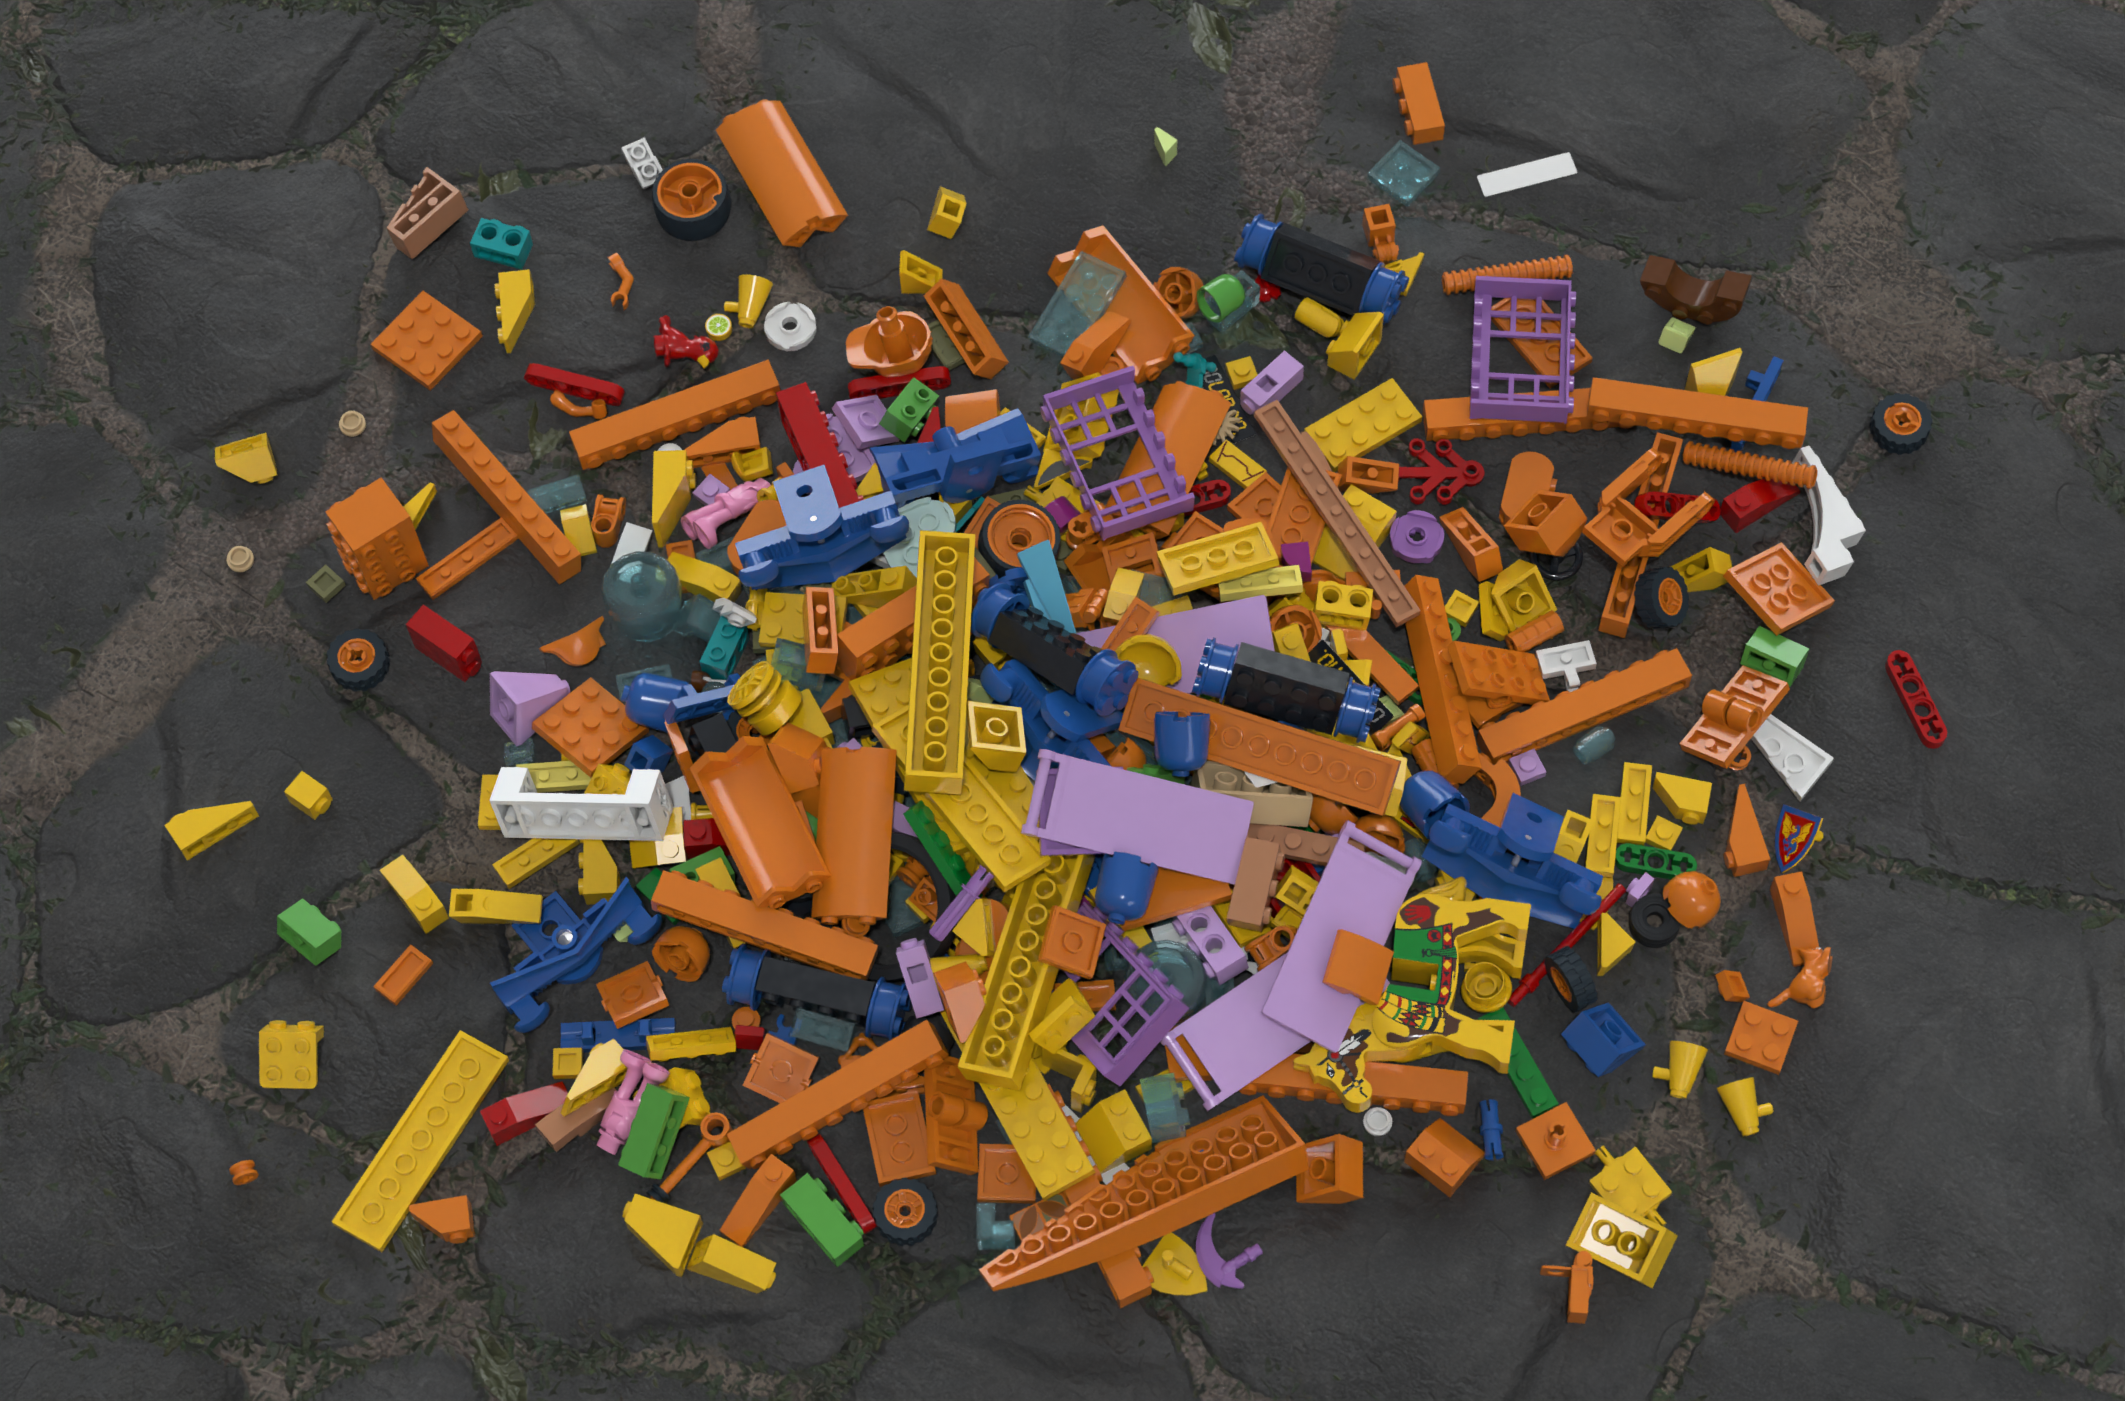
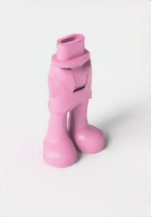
M759 478L754 482H744L745 484H740L727 493L717 494L714 503L691 511L681 517L680 521L685 533L692 540L699 538L704 547L711 549L718 542L716 529L723 523L751 511L755 504L758 503L757 492L762 488L771 486L770 483Z
M626 1049L623 1050L620 1061L627 1067V1072L619 1090L614 1091L612 1099L603 1115L600 1125L602 1128L598 1131L601 1136L596 1144L616 1155L620 1144L625 1145L628 1139L632 1121L636 1116L641 1102V1095L647 1083L659 1085L666 1081L670 1074L664 1067L651 1063L650 1059ZM644 1076L641 1086L637 1094L635 1095L634 1099L629 1100L633 1091L638 1085L641 1077Z

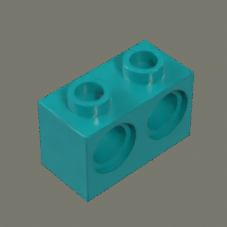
M481 218L470 245L476 258L522 270L533 242L530 231L522 226H510L496 219L488 220Z
M720 617L700 660L701 670L707 672L711 679L727 680L728 676L734 673L750 639L747 626L736 627L731 625L726 617Z

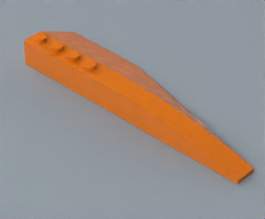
M1264 1095L1161 1141L1154 1146V1152L1148 1156L1143 1154L1134 1160L1135 1165L1125 1172L1120 1170L1114 1174L1113 1180L1107 1185L1100 1184L1067 1207L1062 1217L1057 1220L1054 1218L1050 1219L1044 1224V1229L1035 1236L1029 1234L1023 1238L1018 1248L1006 1250L979 1269L980 1274L991 1290L997 1291L1051 1277L1128 1251L1309 1170L1306 1145Z

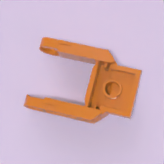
M1653 448L1643 454L1601 492L1597 505L1598 515L1586 524L1582 531L1584 535L1622 567L1636 555L1659 557L1711 509L1715 502V499L1704 491L1694 502H1688L1658 529L1655 523L1627 500H1624L1648 479L1663 462L1664 457Z

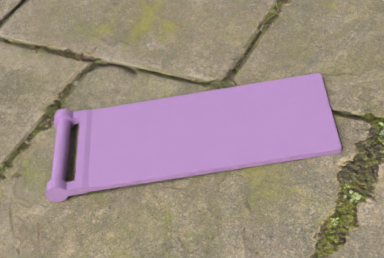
M1265 595L1159 616L1147 632V634L1164 638L1174 647L1181 661V679L1173 685L1168 684L1166 686L1189 694L1192 693L1196 676L1202 677L1197 675L1201 657H1207L1203 655L1207 638L1213 640L1214 637L1216 638V643L1235 647L1236 644H1239L1238 651L1241 642L1275 651ZM1115 626L1076 634L1084 637L1085 642L1090 646L1101 648Z
M1039 749V767L1026 824L1022 825L1021 834L1113 855L1114 852L1129 853L1140 856V862L1150 864L1153 862L1158 867L1232 885L1235 884L1254 803L1252 801L1074 758L1046 749ZM1051 762L1059 763L1046 825L1045 829L1037 827L1050 765Z
M1347 820L1341 828L1333 852L1261 1013L1333 1053L1338 1052L1361 999L1351 993L1342 994L1322 982L1338 929H1343L1384 946L1396 920L1397 912L1406 897L1415 874L1421 866L1422 860L1415 856L1411 858L1356 828L1355 823ZM1349 837L1406 868L1405 874L1348 844Z
M1287 953L1169 1031L1160 1041L1163 1046L1166 1045L1205 1102L1202 1105L1206 1111H1209L1311 1042L1306 1037L1261 1013ZM1387 978L1382 993L1385 992L1387 986L1390 984ZM1360 1000L1358 1006L1363 1005L1366 1002ZM1183 1034L1220 1089V1093L1215 1096L1212 1094L1175 1039L1176 1037Z

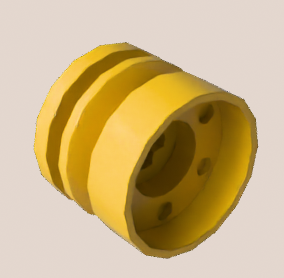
M761 661L747 670L735 683L727 700V703L734 710L737 709V712L742 717L748 716V722L761 735H769L783 726L794 714L802 699V693L788 680H781L782 675L780 672L774 670V667L768 661Z

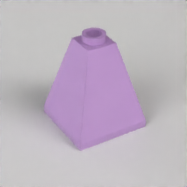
M491 672L490 715L516 746L522 745L535 733L532 729V722L570 693V687L566 680H561L556 674Z

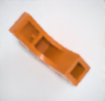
M1480 753L1479 758L1482 768L1474 776L1490 789L1494 798L1493 806L1481 819L1500 827L1512 793L1521 796L1520 786L1513 770L1502 758L1493 765L1491 759L1486 754Z

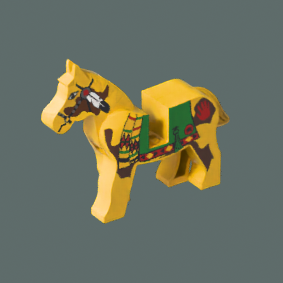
M1462 876L1445 884L1428 888L1405 901L1399 908L1396 916L1391 980L1430 985V990L1389 984L1378 1005L1365 1003L1357 1007L1338 1052L1333 1053L1315 1043L1310 1053L1294 1059L1293 1068L1309 1072L1314 1084L1319 1083L1331 1088L1349 1111L1357 1113L1365 1111L1371 1105L1372 1088L1370 1083L1364 1078L1365 1062L1394 1061L1404 1063L1437 1053L1451 1051L1468 1059L1483 1061L1495 1068L1499 1073L1508 1074L1515 1021L1474 1020L1453 1011L1459 964L1466 962H1489L1498 966L1512 978L1521 979L1531 904L1491 898L1465 901L1467 880ZM1499 933L1508 934V935H1511V936L1514 937V938L1502 936V935L1499 934Z

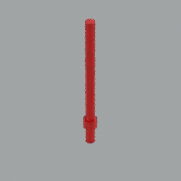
M1618 883L1601 901L1599 909L1595 913L1587 915L1550 954L1565 946L1572 948L1599 920L1601 913H1606L1626 892L1625 887ZM1544 961L1531 974L1527 973L1519 981L1520 985L1511 994L1508 1001L1512 1007H1515L1528 993L1532 994L1540 985L1539 981L1547 974Z

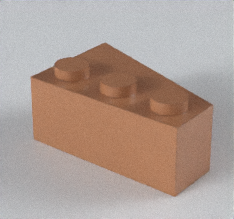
M428 167L423 171L424 177L418 186L414 185L412 188V195L407 203H402L387 226L395 247L411 259L415 258L468 211L461 192Z
M1246 837L1227 915L1228 925L1262 932L1264 924L1269 925L1272 908L1269 905L1271 898L1276 896L1278 888L1277 877L1279 870H1282L1285 854L1281 853L1279 843Z

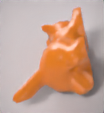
M1820 947L1807 950L1800 949L1801 958L1804 960L1803 969L1793 979L1789 988L1770 1000L1767 1005L1769 1007L1779 1006L1791 998L1798 1003L1807 1004L1811 1008L1821 1006L1826 996V986L1823 979L1829 975L1833 956H1831V948L1826 947L1824 951Z

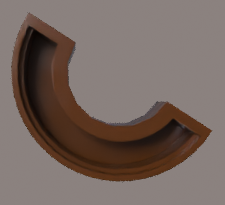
M1649 255L1640 283L1645 291L1644 294L1662 308L1672 312L1674 317L1678 319L1689 318L1709 325L1712 322L1731 319L1740 312L1751 284L1752 275L1726 270L1724 277L1719 280H1701L1683 272L1673 259Z

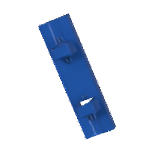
M1774 356L1765 374L1750 371L1745 386L1756 391L1752 400L1766 402L1780 374L1784 360ZM1732 441L1730 449H1734L1735 452L1742 451L1746 441Z
M738 673L729 675L724 683L725 687L697 693L692 684L682 686L677 695L678 698L671 700L668 709L663 714L667 724L733 709L727 703L728 695L740 678V675Z
M675 1018L638 1019L619 1029L616 1028L613 1021L561 1023L560 1048H582L583 1053H590L597 1044H605L615 1039L623 1049L630 1051L647 1050L646 1036L676 1033ZM593 1031H596L595 1041L593 1037Z

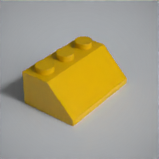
M1097 372L1062 383L1061 389L1102 375ZM1118 389L1101 394L1107 409L1116 406ZM1095 397L1077 402L1083 417L1101 411ZM1071 405L1054 410L1060 425L1077 419ZM1104 417L1086 423L1093 438L1108 433L1109 427ZM1080 425L1063 431L1069 446L1087 440ZM1050 426L1043 452L1045 448L1061 451L1059 443L1054 444L1052 440ZM1105 441L1073 451L1072 453L1092 459L1100 457L1105 448Z

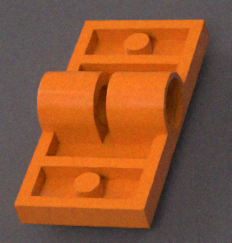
M1453 641L1447 646L1462 694L1485 697L1488 707L1492 709L1506 707L1512 702L1533 705L1539 701H1550L1535 654L1460 641Z
M1742 665L1722 691L1713 689L1707 693L1702 704L1703 715L1680 742L1682 751L1727 769L1790 690L1788 682Z
M947 1056L943 1058L944 1061L939 1066L932 1069H924L928 1165L973 1175L978 1173L977 1131L985 1125L988 1110L984 1103L975 1101V1083L965 1079L959 1070L958 1064L960 1059Z

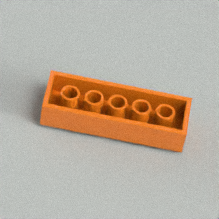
M975 557L971 613L978 602L979 593L984 588L989 587L990 574ZM916 586L837 634L838 657L836 663L850 680L875 672L884 666H891L905 654H912Z

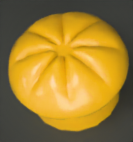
M1489 962L1476 963L1470 967L1461 985V995L1464 1002L1471 1009L1480 1013H1492L1500 1010L1507 1004L1512 993V983L1507 973Z

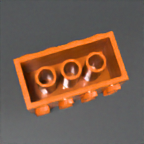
M382 477L366 487L357 489L353 495L343 501L334 503L329 510L325 511L329 520L326 526L332 534L331 538L337 546L336 550L343 560L342 564L350 575L353 574L357 579L356 583L363 594L368 592L373 600L388 595L393 588L403 582L412 580L417 573L429 566L409 514Z

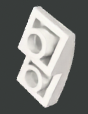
M645 137L621 147L627 163L643 190L653 186L662 168L656 156L653 155Z
M627 522L609 573L636 581L653 530Z
M726 598L716 599L712 608L720 613V617H726L728 622L736 627L753 624L757 619L754 613Z

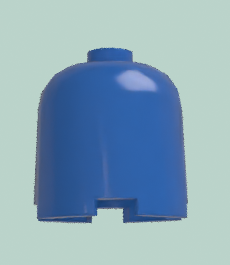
M652 673L638 674L633 679L631 686H624L621 701L626 702V716L636 724L668 733L663 714L668 709L671 700L678 698L677 695L681 687L688 685L689 682Z
M1178 711L1156 712L1154 718V755L1158 765L1164 769L1172 770V776L1180 777L1189 776V771L1198 770L1203 767L1208 758L1210 714L1190 712V716L1178 717Z
M1430 770L1420 771L1409 777L1404 784L1400 807L1412 823L1429 840L1431 826L1440 820L1448 803L1468 813L1470 811V803L1467 798L1437 772Z
M1114 852L1113 857L1104 854L1095 893V904L1104 915L1108 916V921L1115 924H1124L1125 921L1137 920L1145 914L1159 868L1155 863L1151 862L1149 866L1140 863V856L1129 853Z

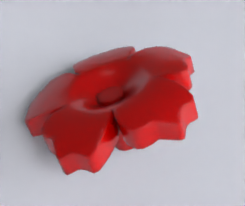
M1260 275L1255 279V284L1250 285V292L1254 297H1258L1259 302H1270L1271 298L1278 299L1281 296L1280 287L1261 279Z

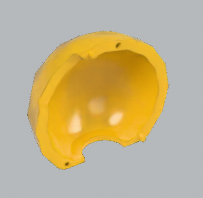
M1151 634L1136 635L1125 640L1115 650L1118 659L1121 661L1129 660L1134 663L1136 670L1139 672V678L1166 686L1168 684L1173 685L1182 677L1181 661L1174 647L1164 638Z

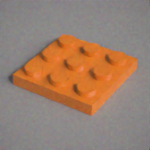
M422 291L370 345L372 350L431 391L483 336L479 329L428 293Z
M1782 542L1728 569L1723 575L1776 636L1829 609L1835 602L1821 585H1817L1812 575Z
M591 677L532 722V729L590 778L593 776L598 764L608 765L649 732V727L630 721L625 713V705Z

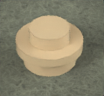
M348 411L341 416L339 427L344 435L354 437L360 435L365 430L366 421L362 414L356 411Z
M233 547L227 555V564L235 572L247 571L254 563V555L247 547Z

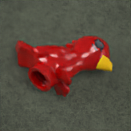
M664 315L659 318V332L661 335L654 336V348L656 357L664 356L665 367H669L670 359L688 357L698 362L705 369L708 364L716 360L718 347L711 338L706 336L697 337L695 335L694 339H688L682 332L671 327L669 316Z

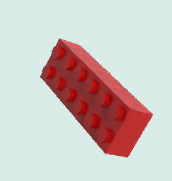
M804 382L776 392L781 423L802 470L806 471L825 465L839 508L864 500L863 496H858L856 492L858 487L853 474L848 475L846 470L848 464L844 454H839L837 450L839 445L834 432L829 433L827 428L829 422L825 412H820L818 408L820 403L815 390L810 391L807 383Z

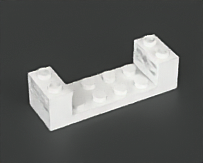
M501 767L489 800L505 838L663 841L673 810V805L660 770L633 769L625 795L537 793L528 768Z

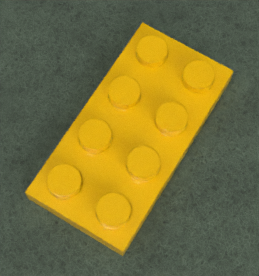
M1391 378L1304 428V432H1307L1313 438L1326 457L1331 470L1336 472L1338 471V464L1347 456L1359 458L1421 423L1422 415L1394 379Z
M1262 522L1157 551L1158 561L1174 596L1279 566L1278 556Z

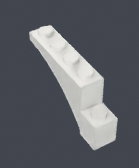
M1810 446L1800 448L1792 464L1799 462L1800 465L1806 463L1808 467H1811V465H1816L1817 479L1814 487L1807 489L1806 485H1804L1813 519L1812 551L1804 565L1819 586L1846 575L1854 563L1847 548L1857 545L1866 530L1863 527L1862 521L1857 518L1849 506L1848 500L1843 497L1833 478L1821 464L1819 457Z

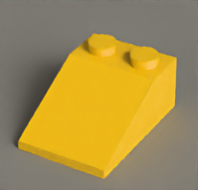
M686 450L654 451L652 525L658 548L664 547L691 501L692 489H696V473H693V460H688Z
M1351 484L1343 497L1379 548L1390 533L1397 511ZM1326 524L1313 563L1345 581V572L1358 570Z
M1591 1192L1566 1246L1578 1252L1588 1251L1595 1261L1653 1288L1678 1235Z

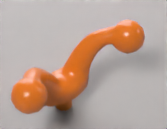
M860 1033L859 1036L853 1038L846 1054L838 1057V1063L841 1065L840 1060H847L858 1047L867 1046L873 1051L878 1046L873 1042L872 1038H866L864 1033Z

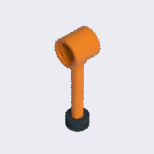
M715 1112L703 1118L700 1126L702 1132L701 1141L660 1186L652 1185L653 1189L650 1188L652 1191L648 1190L646 1192L651 1199L662 1203H667L666 1200L670 1201L671 1198L668 1193L710 1147L715 1149L730 1142L727 1134L733 1131L726 1116ZM717 1126L724 1127L719 1135L710 1134L713 1128Z

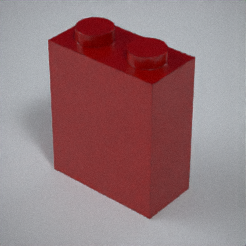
M424 604L406 623L408 632L417 650L464 682L470 676L477 674L482 660L472 637Z

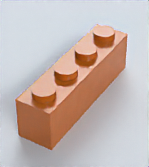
M940 279L924 295V298L974 375L992 379L1009 363L959 284Z

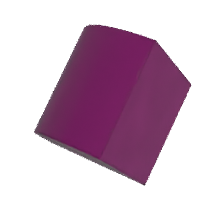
M1065 496L1053 500L1044 507L1056 520L1060 536L1068 531L1069 521L1081 514Z
M1308 542L1281 544L1283 567L1299 565L1302 581L1311 582L1312 569Z

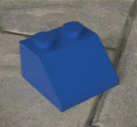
M1609 1002L1582 1011L1561 1033L1568 1047L1577 1052L1585 1061L1586 1067L1598 1077L1613 1072L1646 1046Z

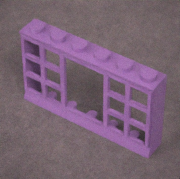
M1476 276L1470 419L1564 422V424H1567L1568 413H1573L1574 397H1569V392L1574 390V376H1569V370L1574 371L1575 354H1570V349L1575 347V333H1570V328H1575L1576 312H1571V307H1575L1576 291H1571V280ZM1492 297L1511 298V311L1491 310ZM1517 298L1536 299V313L1516 312ZM1542 300L1561 301V314L1541 313ZM1491 317L1511 318L1510 331L1490 330ZM1516 318L1536 319L1535 332H1517ZM1541 319L1561 320V334L1541 333ZM1490 337L1560 340V376L1489 372ZM1489 379L1509 380L1508 394L1488 393ZM1514 380L1534 381V395L1514 394ZM1539 382L1559 383V396L1539 395Z
M1134 366L1043 395V406L1040 407L1044 422L1049 421L1051 426L1050 434L1054 444L1059 443L1062 462L1065 466L1069 465L1072 484L1074 488L1079 487L1082 494L1080 495L1084 510L1089 509L1092 516L1090 517L1092 528L1095 533L1099 532L1103 541L1106 538L1194 509L1195 496L1193 493L1186 494L1185 478L1183 475H1177L1175 471V457L1173 453H1167L1165 449V436L1162 431L1157 432L1154 426V412L1152 409H1146L1144 391L1142 388L1137 389L1134 383ZM1118 389L1124 404L1107 409L1101 394ZM1095 397L1101 411L1083 417L1077 402ZM1071 405L1077 419L1060 425L1053 410ZM1128 409L1134 424L1116 430L1110 415ZM1104 417L1111 432L1093 438L1086 423ZM1080 425L1087 440L1069 446L1063 431ZM1137 430L1155 468L1089 490L1072 452ZM1158 474L1164 489L1146 494L1140 479ZM1134 482L1141 497L1122 502L1116 488ZM1110 490L1117 505L1099 511L1092 496ZM1168 495L1170 499L1155 506H1152L1150 500ZM1144 503L1146 509L1128 514L1126 508ZM1120 511L1122 517L1104 522L1102 519L1103 516Z
M1083 902V906L1078 909V914L1106 924L1104 932L1106 938L1101 944L1099 956L1112 943L1136 970L1087 1026H1084L1071 1040L1104 1077L1121 1086L1187 1012L1189 1007L1182 1001L1184 994L1174 985L1168 986L1167 981L1169 978L1159 969L1153 970L1151 966L1154 962L1144 953L1140 952L1139 954L1136 951L1139 946L1126 936L1124 938L1122 936L1124 930L1119 925L1109 922L1107 920L1108 916L1104 915L1096 906L1093 908L1086 902ZM1064 971L1075 982L1080 979V976ZM1142 975L1150 986L1136 1001L1127 990ZM1156 991L1165 1001L1150 1016L1142 1008V1005ZM1124 996L1132 1006L1117 1021L1109 1010ZM1138 1012L1146 1022L1132 1037L1123 1026ZM1105 1016L1114 1027L1099 1042L1091 1031ZM1119 1032L1128 1043L1113 1057L1105 1047Z

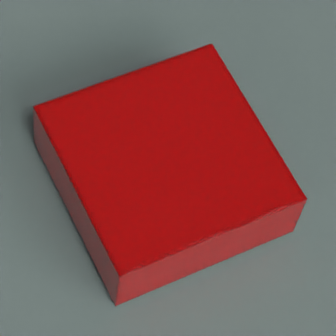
M736 1025V1048L759 1050L765 1038L764 1028Z

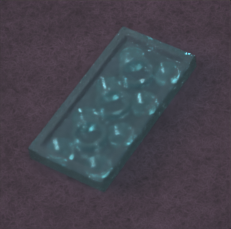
M1080 251L1029 334V340L1064 357L1072 342L1104 315L1126 279V272Z

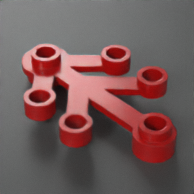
M1413 439L1409 443L1410 455L1418 457L1428 467H1399L1398 482L1400 478H1429L1421 486H1414L1410 490L1411 502L1422 504L1426 496L1446 478L1455 479L1449 486H1442L1437 490V501L1440 504L1446 505L1452 501L1453 496L1465 485L1475 486L1483 480V466L1477 461H1465L1452 450V444L1449 440L1440 439L1436 443V454L1447 458L1455 466L1445 467L1425 449L1423 440ZM1417 445L1420 446L1421 449L1414 450L1412 447ZM1446 446L1448 449L1441 450L1439 447ZM1467 470H1473L1476 473L1469 474L1467 473ZM1421 493L1423 496L1417 498L1413 494ZM1447 493L1449 497L1443 498L1440 494Z

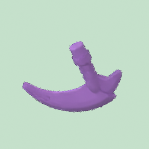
M1213 1213L1204 1220L1197 1235L1196 1256L1199 1266L1207 1279L1216 1287L1220 1288L1221 1285L1242 1289L1244 1288V1283L1235 1277L1236 1269H1239L1247 1262H1253L1256 1260V1257L1263 1254V1251L1258 1244L1244 1249V1252L1227 1262L1223 1260L1215 1250L1212 1242V1224L1216 1216Z

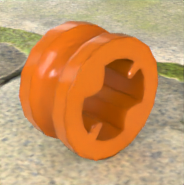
M1744 746L1740 751L1742 753L1741 758L1745 757V760L1741 759L1739 763L1732 761L1728 766L1730 769L1739 771L1747 767L1751 760V752L1747 746Z
M244 1160L230 1167L229 1172L231 1175H234L232 1181L235 1185L247 1184L258 1177L257 1170H254L255 1162L253 1160Z

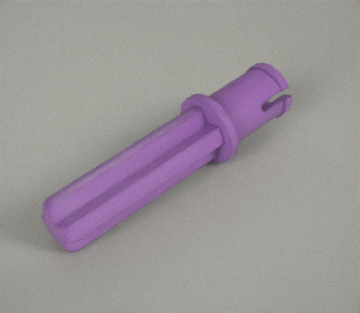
M982 865L979 866V869L966 885H961L963 889L929 930V933L938 941L945 939L976 899H980L979 895L989 882L994 879V875L989 872L980 880L987 871Z

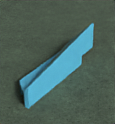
M1043 541L1017 553V557L1029 578L1023 584L1031 607L1041 610L1044 613V617L1060 622L1064 625L1065 630L1076 634L1050 541Z

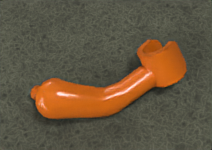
M558 390L554 391L550 397L552 405L573 417L593 416L596 419H603L607 415L606 404L603 399L594 400L591 403L592 406L581 407L574 405Z

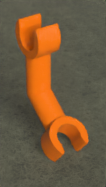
M614 253L608 257L609 265L622 278V283L619 290L611 296L612 307H614L618 299H623V309L625 310L629 305L628 294L634 278L624 265L619 254Z

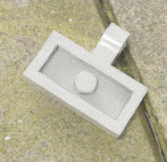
M1589 640L1537 650L1535 654L1542 678L1547 679L1564 675L1566 690L1569 692L1577 690L1578 686H1580L1577 672L1596 669L1597 663Z

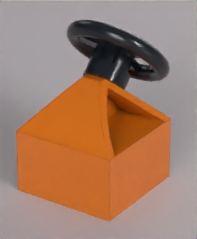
M1537 490L1504 525V528L1519 550L1529 552L1530 563L1537 565L1542 577L1555 581L1565 580L1575 575L1581 568L1583 551L1577 540L1587 522L1586 515L1572 494ZM1537 553L1547 554L1551 562L1549 571L1540 565ZM1575 555L1572 567L1564 572H1558L1559 564L1565 558Z

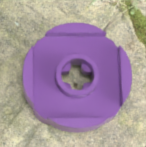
M1420 510L1407 512V515L1401 518L1399 516L1395 519L1391 526L1389 540L1392 552L1396 557H1400L1410 563H1430L1442 549L1444 530L1437 522V519L1428 512ZM1416 532L1421 533L1420 537L1424 539L1413 541L1409 536H1414Z

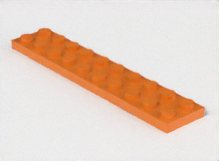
M1139 677L1134 682L1129 693L1119 731L1154 742V718L1156 712L1178 711V717L1190 716V712L1210 714L1208 760L1382 816L1385 815L1401 761L1205 698L1196 697L1195 695Z

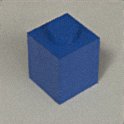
M650 735L633 743L624 765L631 771L633 769L660 770L662 773L666 768L673 749L654 735Z

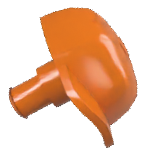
M891 306L878 310L876 319L872 320L870 324L854 329L846 339L849 365L852 368L873 369L883 377H897L919 371L928 359L933 343L932 331L929 330L924 319L910 311L897 313V310Z

